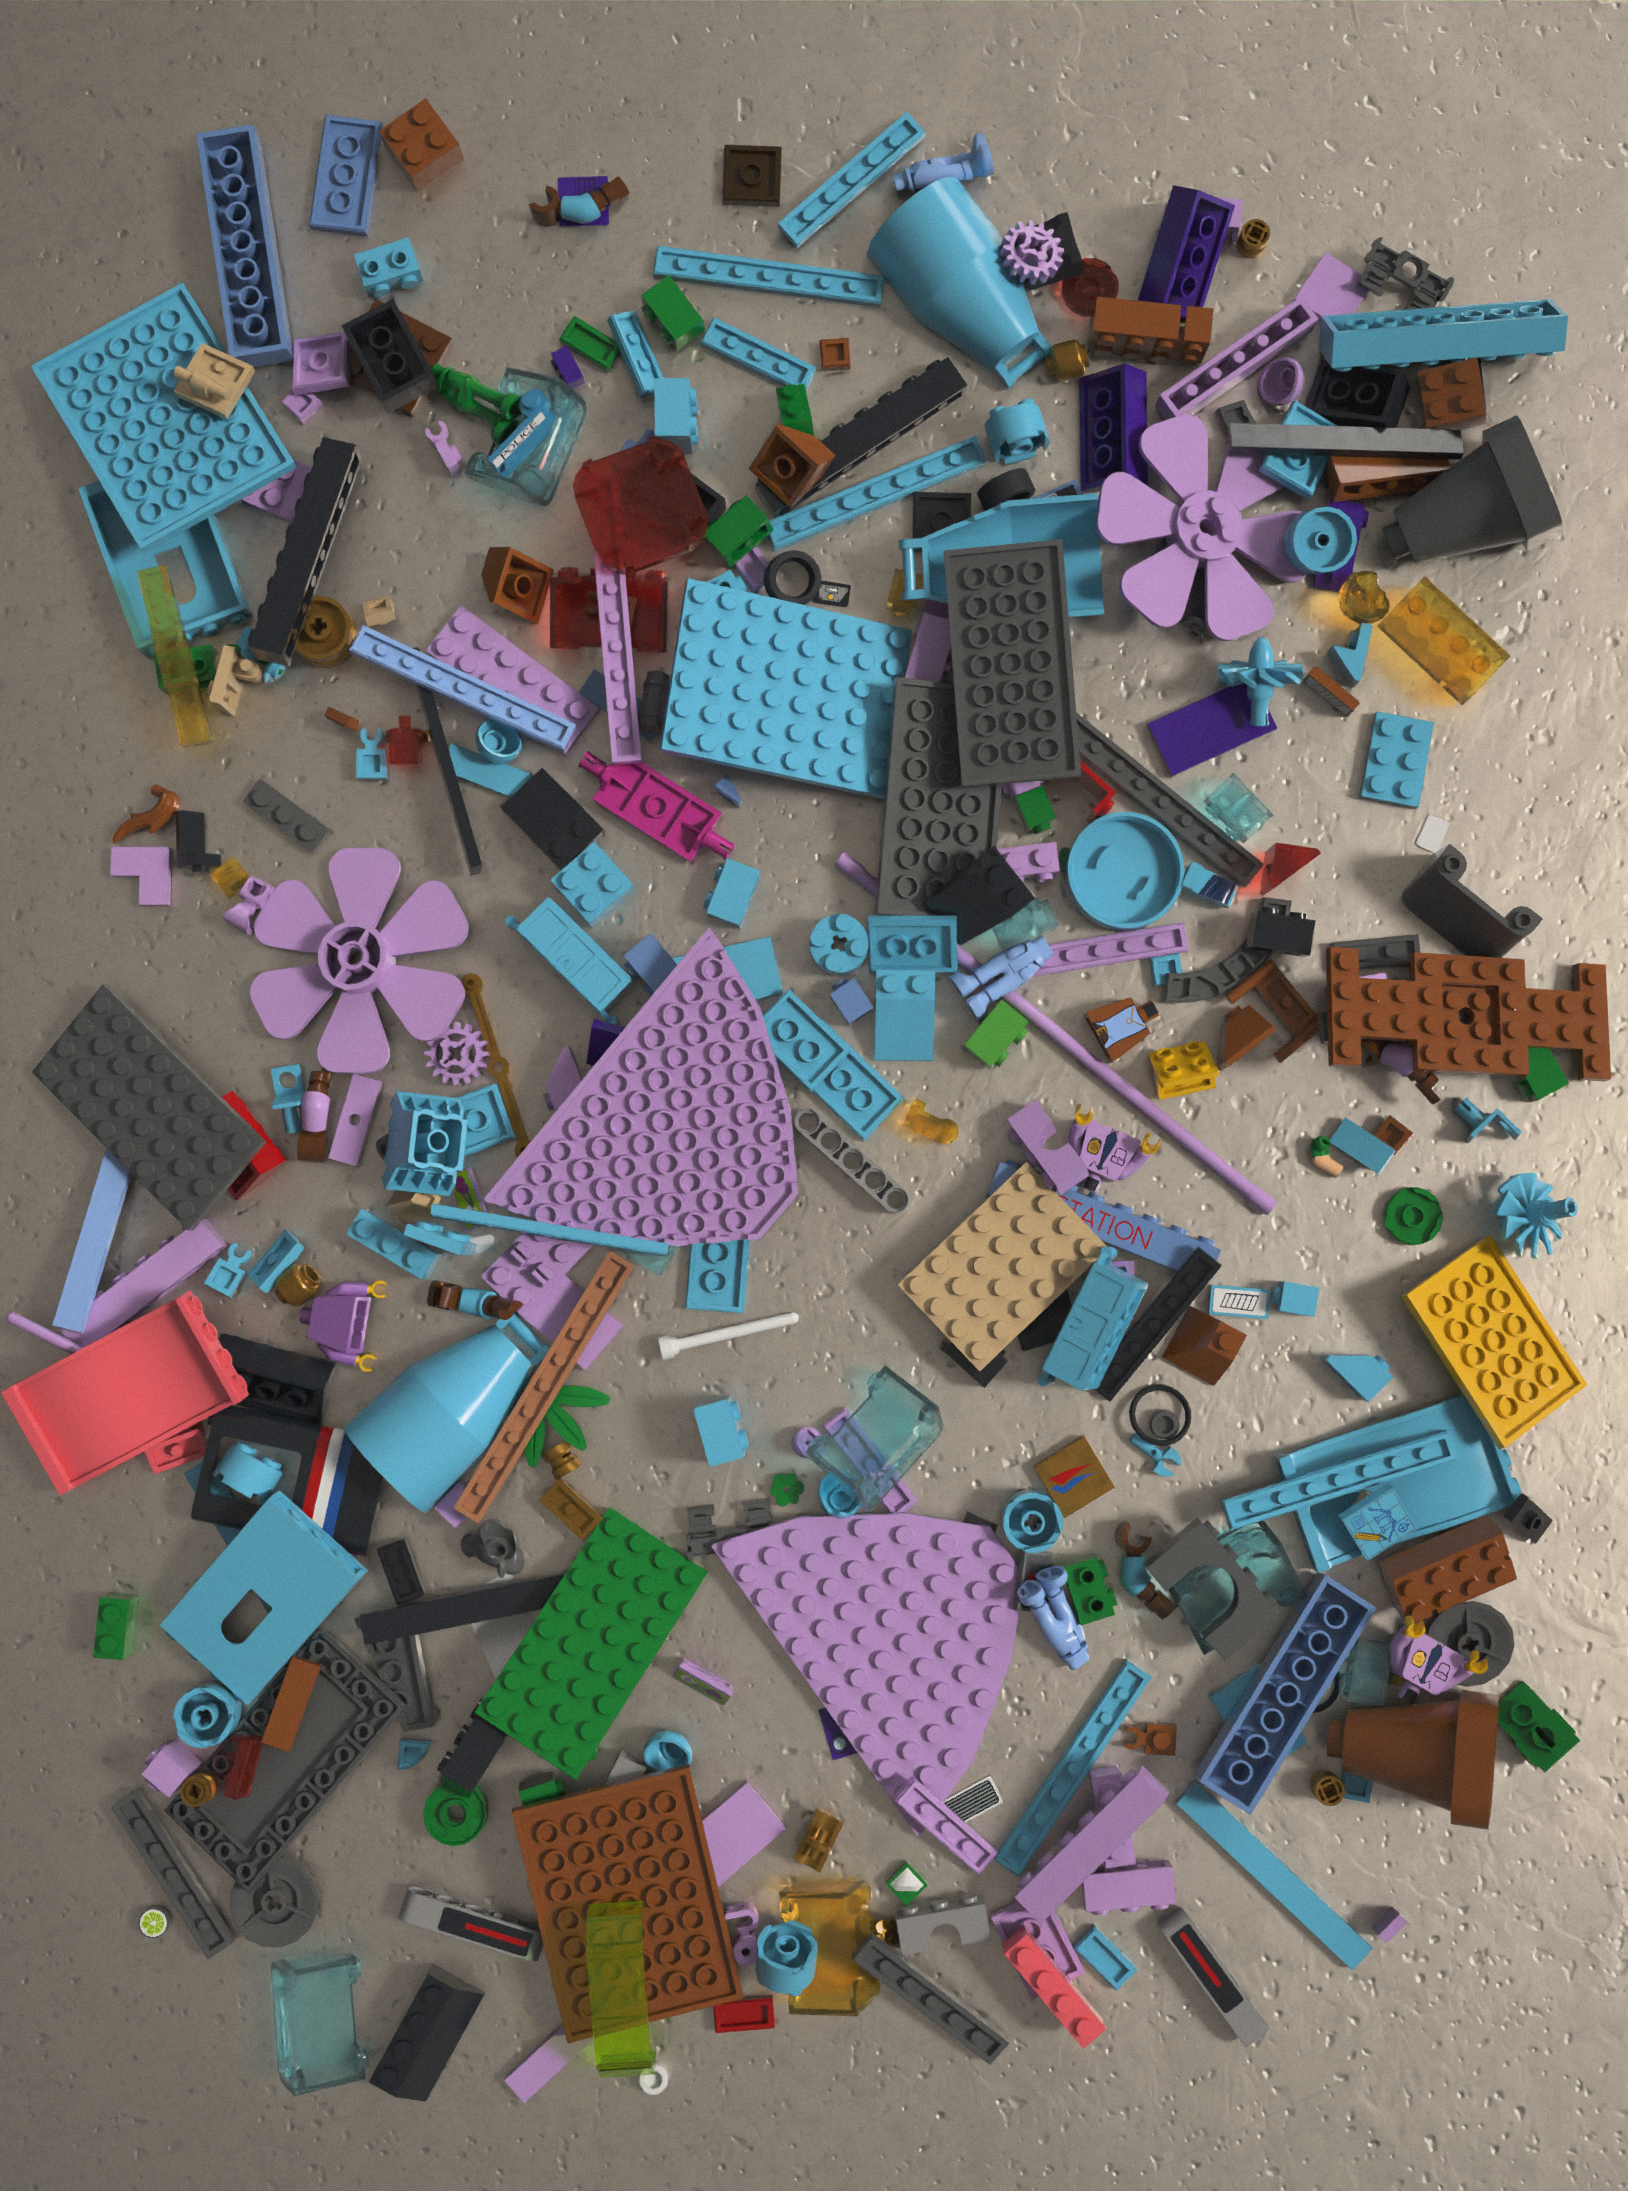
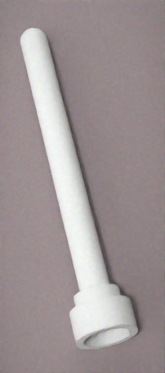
M795 1312L680 1339H677L676 1336L670 1338V1335L658 1337L663 1360L675 1358L674 1355L680 1354V1350L795 1324L798 1322L799 1317Z

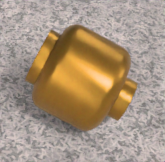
M1076 339L1052 345L1050 349L1051 356L1046 357L1049 374L1055 373L1057 379L1061 382L1082 377L1086 372V368L1090 367L1085 344L1080 345Z
M292 1264L275 1281L277 1298L282 1303H288L295 1307L303 1305L319 1291V1274L309 1264Z

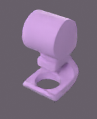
M251 876L239 892V897L243 900L242 903H238L234 908L227 910L223 920L251 936L253 930L249 927V915L253 916L256 908H264L274 891V887L255 876Z
M751 1902L728 1905L724 1912L725 1920L748 1916L745 1922L736 1925L739 1935L734 1940L733 1954L739 1964L749 1966L756 1961L758 1935L753 1930H755L758 1924L759 1911Z

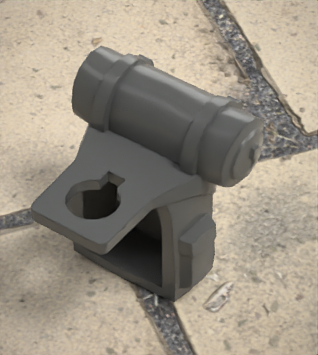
M648 671L643 684L644 690L640 712H638L639 731L645 734H658L664 723L670 676L663 671Z

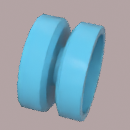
M1327 506L1304 511L1294 517L1286 528L1283 539L1285 554L1290 563L1301 572L1318 574L1335 571L1344 566L1354 554L1357 543L1356 528L1350 517L1340 509ZM1319 536H1321L1319 540L1323 541L1322 546L1318 543Z

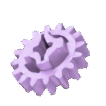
M1029 220L1025 227L1020 221L1015 228H1009L1001 242L1003 248L999 254L1001 257L1006 258L1002 264L1003 267L1010 266L1012 268L1010 275L1014 276L1018 273L1022 283L1025 278L1030 279L1031 285H1034L1038 278L1042 283H1045L1048 277L1053 278L1063 262L1061 256L1064 248L1058 247L1061 239H1053L1052 234L1054 230L1049 229L1046 232L1043 230L1044 223L1042 222L1038 227H1035L1033 221Z
M455 1022L453 1029L448 1026L440 1038L435 1041L426 1042L432 1046L431 1050L424 1052V1055L431 1056L432 1059L426 1063V1066H435L436 1069L432 1075L438 1077L442 1074L443 1083L447 1084L453 1078V1084L459 1086L463 1078L464 1082L469 1084L471 1083V1075L478 1078L481 1076L478 1071L479 1067L487 1068L488 1066L482 1061L483 1057L490 1056L489 1052L482 1049L488 1042L485 1040L479 1041L478 1038L482 1034L481 1031L477 1030L471 1033L472 1025L466 1024L464 1029H461V1023ZM454 1034L466 1036L459 1042H454L449 1038V1036ZM440 1046L443 1048V1058L439 1060L438 1056ZM474 1047L476 1050L475 1061L471 1059V1050ZM453 1048H462V1051L460 1052V1055L462 1056L461 1060H452V1057L454 1056V1052L452 1051ZM454 1066H460L465 1072L455 1074L449 1072V1070Z

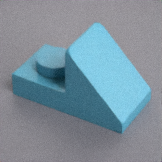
M1362 622L1356 630L1351 631L1347 647L1351 649L1333 645L1327 651L1328 656L1349 687L1354 688L1361 681L1373 628L1371 624Z

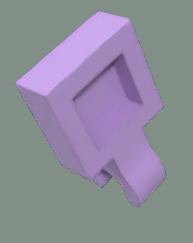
M439 421V426L442 429L439 435L431 434L429 428L425 429L428 440L436 447L449 473L454 477L462 472L458 462L462 461V458L454 444L450 447L446 442L449 435L448 429L443 421Z

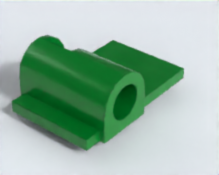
M1524 1681L1499 1702L1498 1724L1516 1742L1514 1747L1534 1769L1540 1768L1546 1773L1580 1742V1739L1575 1735L1576 1731L1555 1709L1551 1710Z

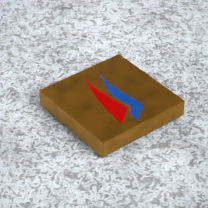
M1085 1436L1080 1437L1033 1466L1064 1518L1115 1488Z

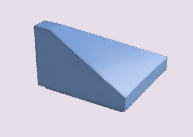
M726 775L716 783V793L737 808H740L742 801L731 778Z

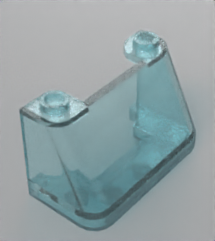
M507 367L499 384L500 392L506 395L511 392L522 396L532 389L542 391L550 401L549 411L556 416L552 429L546 438L507 478L500 476L487 460L500 446L494 441L488 455L483 452H475L467 462L464 474L471 480L530 503L547 506L555 495L587 415L586 402L561 378ZM522 413L519 417L515 419L519 421L520 425L526 419V417Z
M886 1365L880 1372L876 1371L871 1375L867 1382L869 1397L834 1435L830 1437L824 1434L814 1437L806 1451L808 1457L866 1512L873 1510L936 1441L944 1427L939 1406Z
M1265 1521L1230 1530L1216 1538L1222 1546L1228 1544L1239 1556L1235 1562L1242 1570L1247 1566L1258 1579L1255 1583L1257 1588L1261 1592L1267 1590L1278 1602L1279 1606H1293L1307 1597L1282 1543ZM1204 1565L1191 1570L1172 1586L1168 1593L1198 1647L1205 1655L1215 1649L1201 1632L1229 1608L1233 1599L1234 1587L1232 1579L1226 1570L1213 1565Z
M352 1953L284 1959L271 1963L278 2072L282 2084L294 2096L366 2079L365 2069L369 2066L367 2051L365 2049L362 2050L356 2042L352 1985L356 1984L357 1978L362 1975V1968L359 1958H356Z

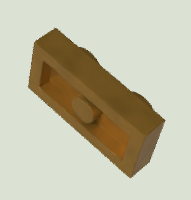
M561 1478L539 1500L582 1541L603 1519L601 1514Z

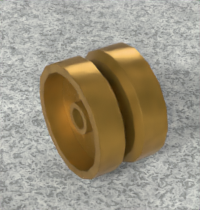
M314 596L296 650L305 661L315 667L329 669L340 666L352 656L349 649L358 634L356 624L339 602L330 597Z

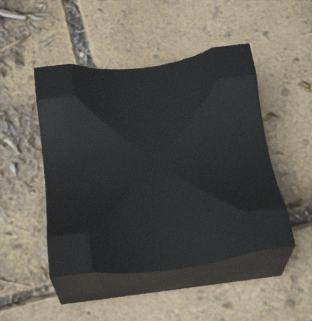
M1068 212L1058 214L1054 218L1043 222V230L1047 232L1049 229H1053V239H1061L1058 247L1064 248L1061 256L1063 259L1061 266L1053 278L1048 277L1045 283H1042L1038 278L1036 283L1031 285L1030 279L1025 278L1028 291L1084 274L1082 258L1076 244Z
M1067 1289L1018 1335L1022 1351L1055 1342L1072 1307Z

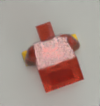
M409 715L399 716V727L385 731L384 741L389 743V764H420L423 762L422 743L431 742L428 730L423 731L418 727H411V717Z

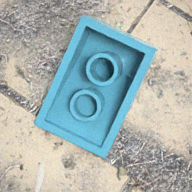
M876 969L874 1060L933 1061L935 970Z

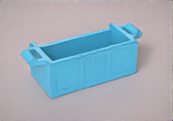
M547 897L521 924H519V921L514 916H508L505 919V924L509 929L516 930L605 1019V1022L619 1025L618 1019L613 1015H609V1013L636 987L635 982L551 898Z
M1103 1247L1100 1250V1257L1097 1262L1092 1264L1042 1366L1043 1373L1037 1379L1040 1386L1053 1385L1055 1377L1080 1391L1099 1387L1149 1286L1147 1282L1111 1264L1112 1259L1117 1256V1250L1114 1247Z

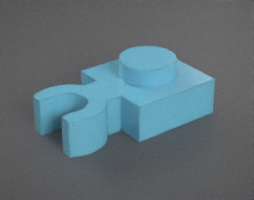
M362 729L360 738L365 744V749H356V778L358 780H387L388 751L386 749H379V746L384 741V733L381 729H377V737L374 740H368L367 730Z
M235 1242L228 1249L229 1259L227 1262L219 1258L204 1282L206 1286L230 1299L246 1274L245 1271L239 1269L240 1266L246 1264L252 1256V1252L247 1250L243 1257H236L235 1251L238 1248V1244Z

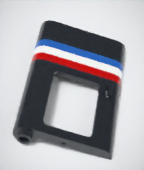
M232 1405L208 1417L207 1424L211 1425L192 1506L191 1519L242 1530L263 1506L214 1495L210 1491L222 1438L240 1439L300 1453L301 1463L292 1502L348 1553L367 1557L369 1540L384 1477L362 1455L343 1429Z

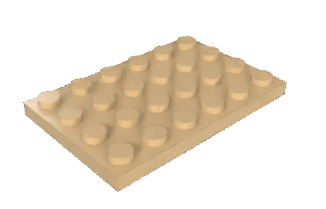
M1025 1162L897 1285L977 1370L981 1371L1100 1257V1250L1107 1246L1053 1189L1049 1190L1040 1175Z

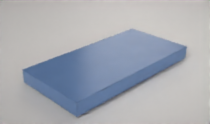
M325 114L309 222L312 230L368 237L382 140L379 130L384 127L381 121Z

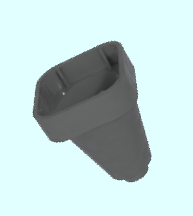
M1516 415L1482 431V445L1393 510L1396 522L1383 527L1382 530L1395 560L1410 554L1414 564L1517 542H1522L1527 551L1561 536L1563 523L1556 501L1520 418Z

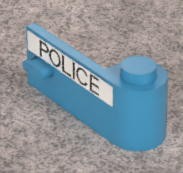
M538 389L529 390L522 395L519 401V409L526 419L487 459L504 480L558 424L559 415L545 394Z

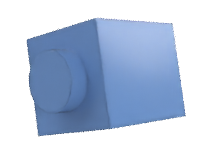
M844 978L831 987L834 992L829 997L848 1026L873 1011L874 1007L855 978L849 982Z

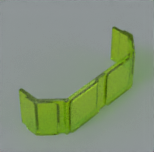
M644 1901L589 1904L587 1911V1970L595 2062L600 2078L655 2074L656 2051H651L643 1959Z

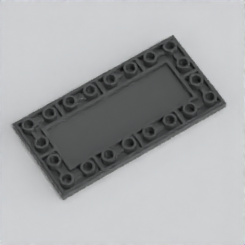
M323 1626L315 1631L296 1654V1656L316 1662L322 1666L291 1751L287 1752L261 1743L290 1664L289 1662L239 1721L235 1730L223 1740L196 1772V1774L208 1772L216 1777L219 1789L215 1798L199 1807H190L182 1801L179 1793L164 1810L247 1893L255 1889L407 1708V1705Z

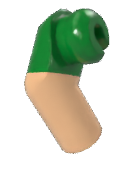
M1325 1136L1313 1139L1310 1145L1313 1164L1332 1177L1337 1178L1343 1169V1165L1330 1158V1140Z

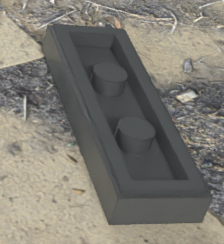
M1419 934L1332 942L1329 944L1330 947L1359 948V970L1410 965L1409 955L1414 952H1420Z

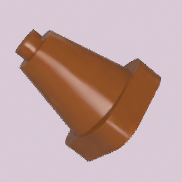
M1462 1690L1460 1700L1350 1709L1347 1711L1345 1722L1330 1720L1327 1756L1342 1758V1770L1344 1772L1451 1811L1450 1824L1489 1830L1499 1694Z

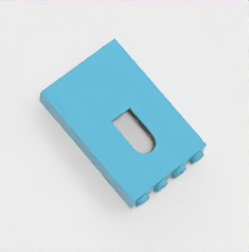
M100 481L78 488L135 645L144 656L152 657L155 653L165 652V648L173 645H187L192 642L194 637L202 634L203 636L214 635L220 631L219 628L229 624L231 626L241 625L247 621L246 618L253 616L215 514L143 554ZM179 546L183 550L196 585L194 598L186 604H177L170 599L154 557Z
M279 1490L263 1504L159 1626L165 1630L166 1635L170 1639L177 1641L183 1646L192 1659L199 1661L205 1666L214 1679L221 1681L227 1686L236 1699L243 1701L248 1706L368 1570ZM252 1589L273 1609L244 1642L231 1643L222 1634V1622L246 1593Z

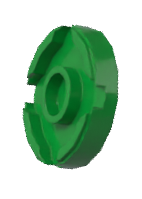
M1418 1187L1402 1188L1393 1193L1385 1203L1382 1213L1384 1227L1388 1234L1399 1243L1409 1246L1424 1244L1432 1240L1441 1229L1443 1212L1441 1211L1440 1203L1428 1190Z

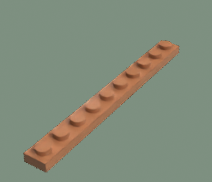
M608 1251L453 1509L480 1524L635 1265L612 1251Z

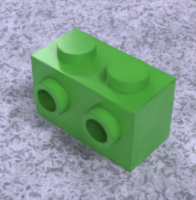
M1001 1000L962 1047L988 1069L993 1064L999 1067L1009 1056V1053L1006 1051L1012 1042L1018 1045L1029 1032L1024 1028L1029 1021Z

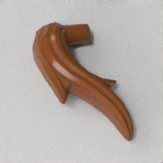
M158 784L153 785L151 794L159 798L157 804L144 813H130L131 818L121 824L114 833L113 843H118L128 835L143 828L150 827L149 833H155L176 815V811L179 810L180 800L177 794Z

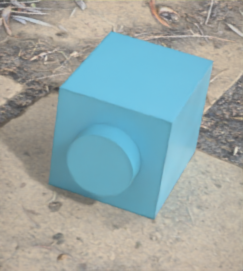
M1279 1281L1278 1287L1274 1286L1271 1303L1275 1304L1274 1310L1315 1317L1319 1287Z

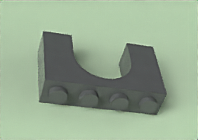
M1196 1518L1146 1560L1143 1565L1166 1592L1191 1570L1200 1566L1213 1565L1228 1572L1234 1587L1232 1602L1220 1617L1201 1632L1221 1658L1226 1661L1280 1615L1274 1608L1278 1602L1267 1590L1261 1592L1257 1588L1255 1583L1258 1579L1247 1566L1243 1570L1235 1562L1239 1558L1235 1551L1228 1544L1222 1546L1218 1542L1216 1537L1219 1533L1208 1520L1203 1524Z

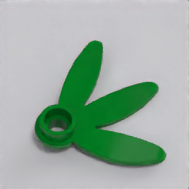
M562 1386L544 1418H547L551 1426L566 1442L579 1450H585L587 1443L582 1431L560 1404L572 1407H598L607 1405L610 1402V1398L608 1395L589 1387ZM544 1418L524 1449L530 1467H536L541 1457L545 1438Z

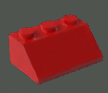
M234 1091L223 1095L222 1098L266 1141V1144L228 1188L235 1200L238 1201L273 1175L286 1159L282 1156L279 1148L273 1144L264 1132L261 1124L255 1120L246 1108L245 1103L239 1099Z

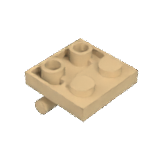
M201 343L186 369L180 366L174 369L173 376L180 380L173 391L176 397L224 419H228L253 377L255 370L252 365Z
M223 645L222 652H218L215 659V669L217 672L214 681L211 680L209 683L207 696L209 702L222 714L234 717L243 680L261 684L264 682L263 671L257 663L244 659L235 647Z

